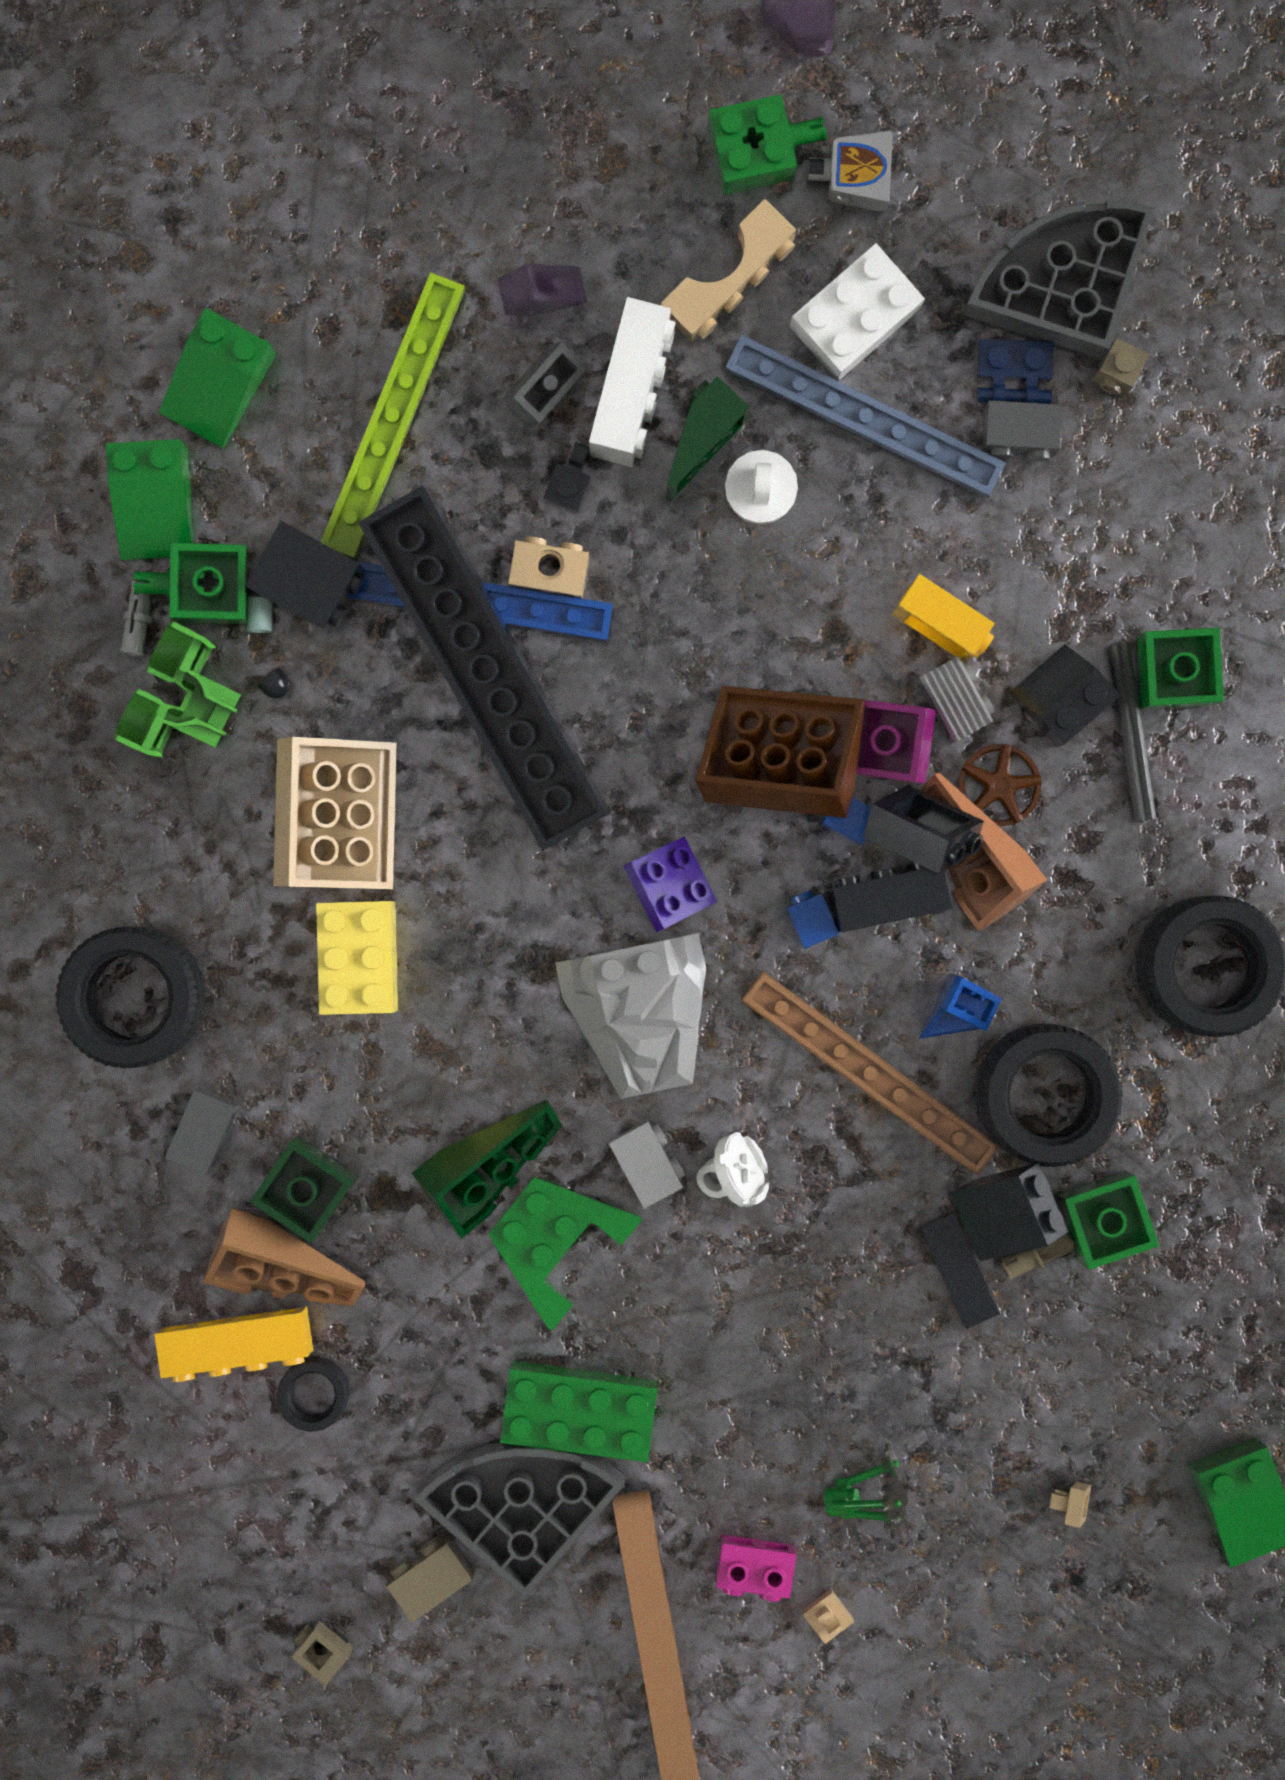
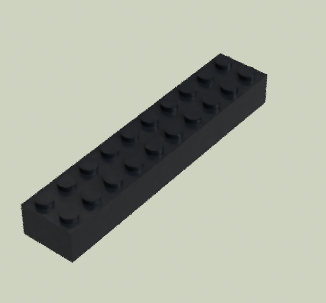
M422 485L359 521V526L541 850L549 848L608 815L611 811L431 489Z

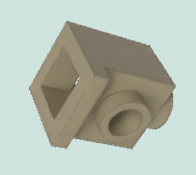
M319 1620L313 1628L306 1624L295 1637L293 1643L297 1647L291 1658L326 1686L348 1660L354 1646L350 1642L346 1643ZM317 1641L320 1642L327 1650H318L315 1643Z

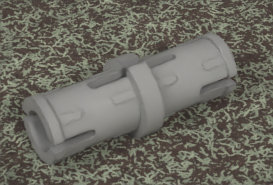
M131 580L132 586L128 609L126 612H123L122 620L125 621V627L119 653L133 657H143L147 626L152 625L153 619L149 616L153 594L134 595L133 583L149 582H135V580Z

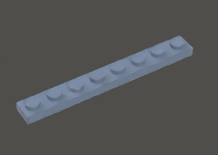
M744 335L740 336L725 367L726 372L986 498L990 497L1005 467L1006 462Z

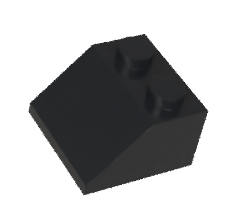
M1066 644L1009 692L1056 747L1065 745L1120 697V694L1095 666Z

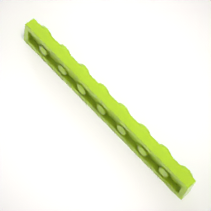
M430 272L321 539V543L356 560L365 538L358 522L376 511L466 290L464 285Z

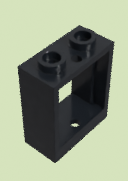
M907 785L871 805L863 837L941 874L978 852L983 841V836L980 833L984 821Z

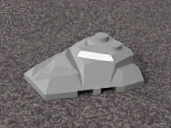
M699 933L555 962L562 998L621 1099L693 1084L706 975V965Z

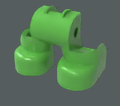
M169 621L150 657L146 672L167 682H174L185 690L186 694L180 707L166 704L160 698L137 688L122 714L113 738L149 756L163 758V750L173 728L216 748L221 735L226 736L227 734L222 730L231 711L237 713L238 709L235 706L241 694L200 675L210 653L217 647L207 638L174 621Z

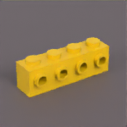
M307 1306L162 1327L154 1334L160 1378L172 1377L173 1382L191 1380L195 1378L194 1373L208 1371L210 1377L222 1376L231 1373V1368L245 1366L246 1371L262 1370L268 1367L269 1362L282 1361L283 1366L297 1365L305 1362L304 1357H308L313 1351Z

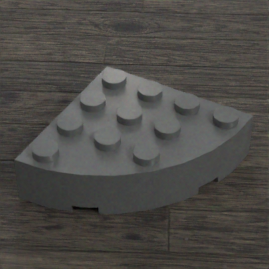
M1106 201L1105 203L1088 205L1084 203L1071 205L1040 217L1018 231L994 255L978 278L962 315L1045 342H1054L1055 345L1102 359L1111 347L1155 207L1127 201Z
M496 1442L463 1453L439 1468L417 1488L413 1500L526 1599L624 1487L625 1475L602 1458L594 1455Z

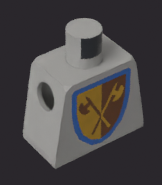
M893 131L833 139L830 158L809 157L808 180L829 181L828 200L831 202L877 212H886L890 202Z

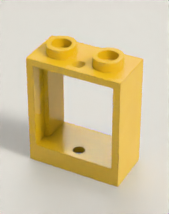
M921 574L912 582L891 614L953 656H959L962 662L967 661L972 656L977 659L980 654L985 652L994 638V635L989 633L995 624L994 622Z

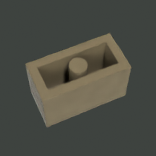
M450 1534L442 1540L438 1536L433 1538L420 1549L422 1553L411 1562L408 1558H405L390 1570L392 1575L388 1580L386 1588L411 1623L473 1580L475 1569Z

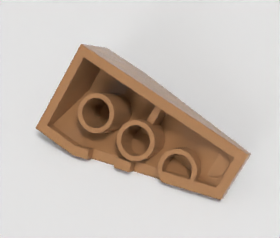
M231 1208L221 1227L203 1279V1283L236 1293L251 1294L252 1288L272 1291V1297L285 1298V1294L296 1293L304 1294V1297L311 1302L353 1306L365 1287L364 1280L273 1222L256 1216L252 1212L240 1211Z

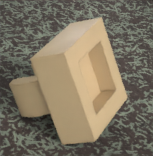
M1077 1481L1071 1487L1070 1492L1055 1489V1493L1052 1492L1049 1508L1067 1511L1065 1525L1080 1528L1086 1521L1091 1485Z
M829 1589L802 1610L803 1616L824 1644L854 1623L853 1617L832 1589Z

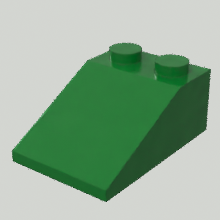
M205 307L187 339L159 413L224 449L277 353L267 341Z
M180 439L106 443L107 477L120 560L170 558V543H194L188 447Z
M1257 1437L1188 1464L1229 1568L1285 1547L1284 1489L1268 1447Z

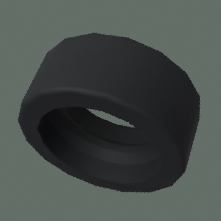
M320 1357L305 1358V1362L292 1365L280 1380L276 1394L278 1409L285 1421L294 1428L307 1432L320 1431L334 1424L345 1410L350 1394L348 1380L342 1369L332 1361ZM304 1374H322L330 1380L334 1387L335 1397L333 1404L328 1411L321 1415L310 1416L303 1414L292 1401L291 1392L293 1384Z

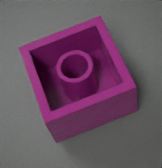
M864 700L865 707L857 774L926 784L936 710Z

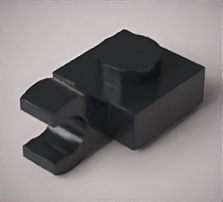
M575 442L567 467L556 463L543 497L544 500L579 512L591 481V476L582 473L590 453L588 446Z

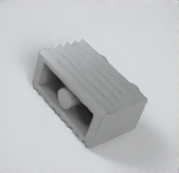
M959 656L920 676L916 680L930 708L936 710L937 721L950 744L993 722L990 715L995 712L985 693L979 695L973 684L977 677L968 661L962 663Z

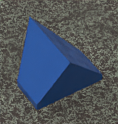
M950 973L919 1039L978 1029L987 1031L1002 998L959 975Z

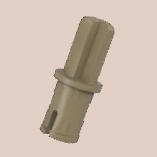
M1067 1232L1049 1246L1011 1254L1000 1258L1011 1281L1015 1277L1039 1266L1041 1269H1044L1045 1263L1072 1252L1075 1246Z

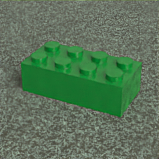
M512 1360L500 1443L648 1463L658 1390L657 1380Z

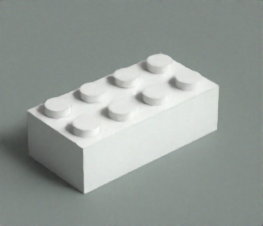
M627 297L589 439L591 457L633 467L635 457L642 459L647 442V430L643 429L644 423H652L657 403L655 402L657 394L653 393L654 387L661 388L666 369V357H662L663 351L670 353L675 336L676 322L670 320L671 308Z

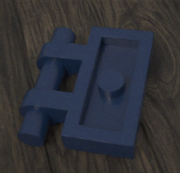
M980 339L978 342L977 379H991V388L978 387L977 402H988L991 400L1051 404L1052 390H1038L1037 381L1050 382L1052 380L1054 342ZM1004 380L1024 381V389L1005 388Z

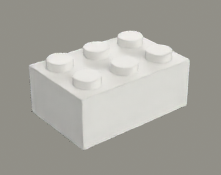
M875 243L792 316L790 328L835 380L839 381L920 310L925 298Z

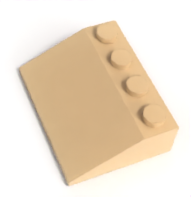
M306 737L277 739L273 886L393 889L397 743Z

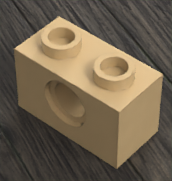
M525 536L524 541L515 540L508 582L509 587L583 599L589 564V552L582 551L583 546L562 542L561 548L546 545L547 540L532 536ZM549 558L555 559L560 563L559 571L553 576H546L539 570L541 563Z

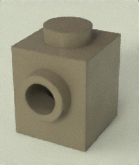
M1116 338L1101 360L1091 381L1099 384L1101 389L1110 394L1124 397L1133 388L1150 354Z

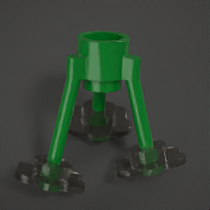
M888 1443L885 1444L884 1448L885 1456L881 1457L882 1465L850 1477L836 1478V1486L826 1487L824 1501L829 1517L842 1516L843 1519L859 1518L884 1521V1528L890 1529L891 1539H895L897 1525L907 1520L906 1505L908 1497L906 1493H903L902 1482H904V1476L900 1469L899 1461L891 1445ZM882 1473H886L888 1478L895 1477L896 1481L891 1486L886 1487L882 1500H860L858 1489L851 1488L853 1484ZM883 1508L884 1512L865 1511L860 1509Z

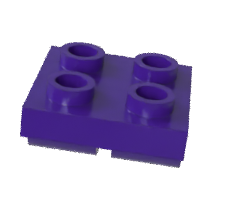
M685 836L623 866L656 933L717 902Z

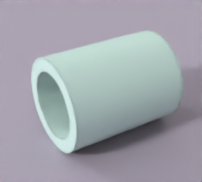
M247 597L246 631L252 633L272 632L273 603L263 597Z

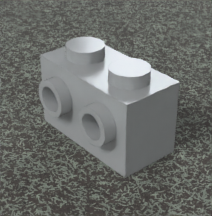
M648 1119L609 1140V1145L644 1209L682 1189L683 1183L680 1179L686 1176L676 1156L671 1159L668 1158L663 1148L664 1145L668 1144V1141L659 1124L651 1126Z

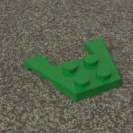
M534 1176L488 1235L546 1327L552 1331L570 1310L573 1303L545 1281L546 1276L590 1223L597 1225L622 1245L642 1221V1217Z

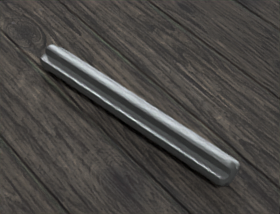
M1116 642L1109 646L1115 690L1120 694V697L1117 699L1134 820L1142 823L1155 820V806L1131 647L1129 642Z

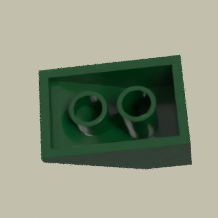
M718 376L711 383L707 380L703 381L691 395L693 400L690 403L689 413L667 481L666 497L670 501L689 484L747 423L750 406Z

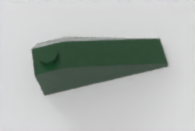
M544 1100L439 1150L411 1174L427 1198L454 1232L462 1239L492 1214L497 1207L494 1203L506 1186L512 1189L519 1180L515 1176L526 1161L536 1159L562 1124L550 1103Z

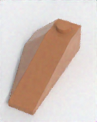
M934 774L919 789V791L984 821L980 833L983 836V841L978 852L962 860L957 866L949 868L956 889L953 890L955 899L978 932L1021 904L1047 881L1028 853L942 774Z

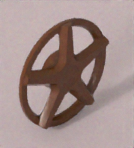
M1008 744L989 745L976 751L965 762L959 776V791L965 796L966 775L971 776L984 785L983 793L973 803L981 811L996 800L1001 802L1010 819H991L999 827L1013 825L1026 818L1037 805L1041 793L1042 779L1034 761L1024 751ZM992 751H1000L996 769L993 772L972 765L980 756ZM1011 753L1020 757L1028 765L1032 775L1013 776L1010 774ZM1034 786L1030 803L1020 813L1013 796L1014 791Z

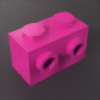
M721 1534L715 1576L716 1588H720L723 1593L732 1596H743L744 1592L759 1594V1598L767 1601L777 1602L781 1600V1597L790 1599L796 1561L794 1544Z

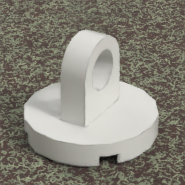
M767 450L751 451L739 457L728 470L724 486L726 501L730 508L745 522L757 525L774 523L785 516L794 505L798 491L796 473L790 463L778 453Z
M738 1132L721 1138L715 1148L714 1158L705 1162L697 1173L696 1181L703 1193L713 1198L728 1196L732 1202L741 1207H750L760 1203L765 1199L769 1189V1182L764 1183V1174L768 1173V1167L761 1149L753 1139L748 1136L742 1137L741 1133ZM709 1172L716 1173L720 1184L712 1181Z

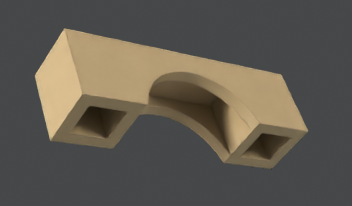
M764 199L739 224L737 235L742 246L743 258L737 269L728 277L716 282H700L686 277L661 302V306L671 308L670 320L676 322L675 327L691 343L698 336L702 339L706 338L718 324L715 319L724 310L728 313L733 311L744 298L741 293L750 284L753 287L760 284L769 273L767 267L776 258L782 261L795 247L793 241L796 229Z

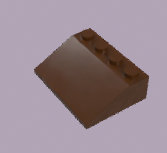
M722 686L695 780L706 803L847 818L856 782L865 707L864 699Z

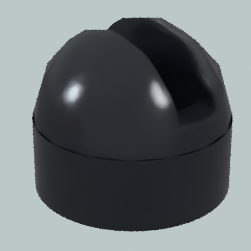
M278 667L258 687L266 696L280 698L289 690V679L285 672Z

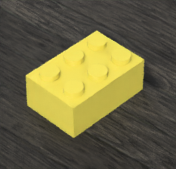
M395 901L316 903L319 1015L397 1012Z

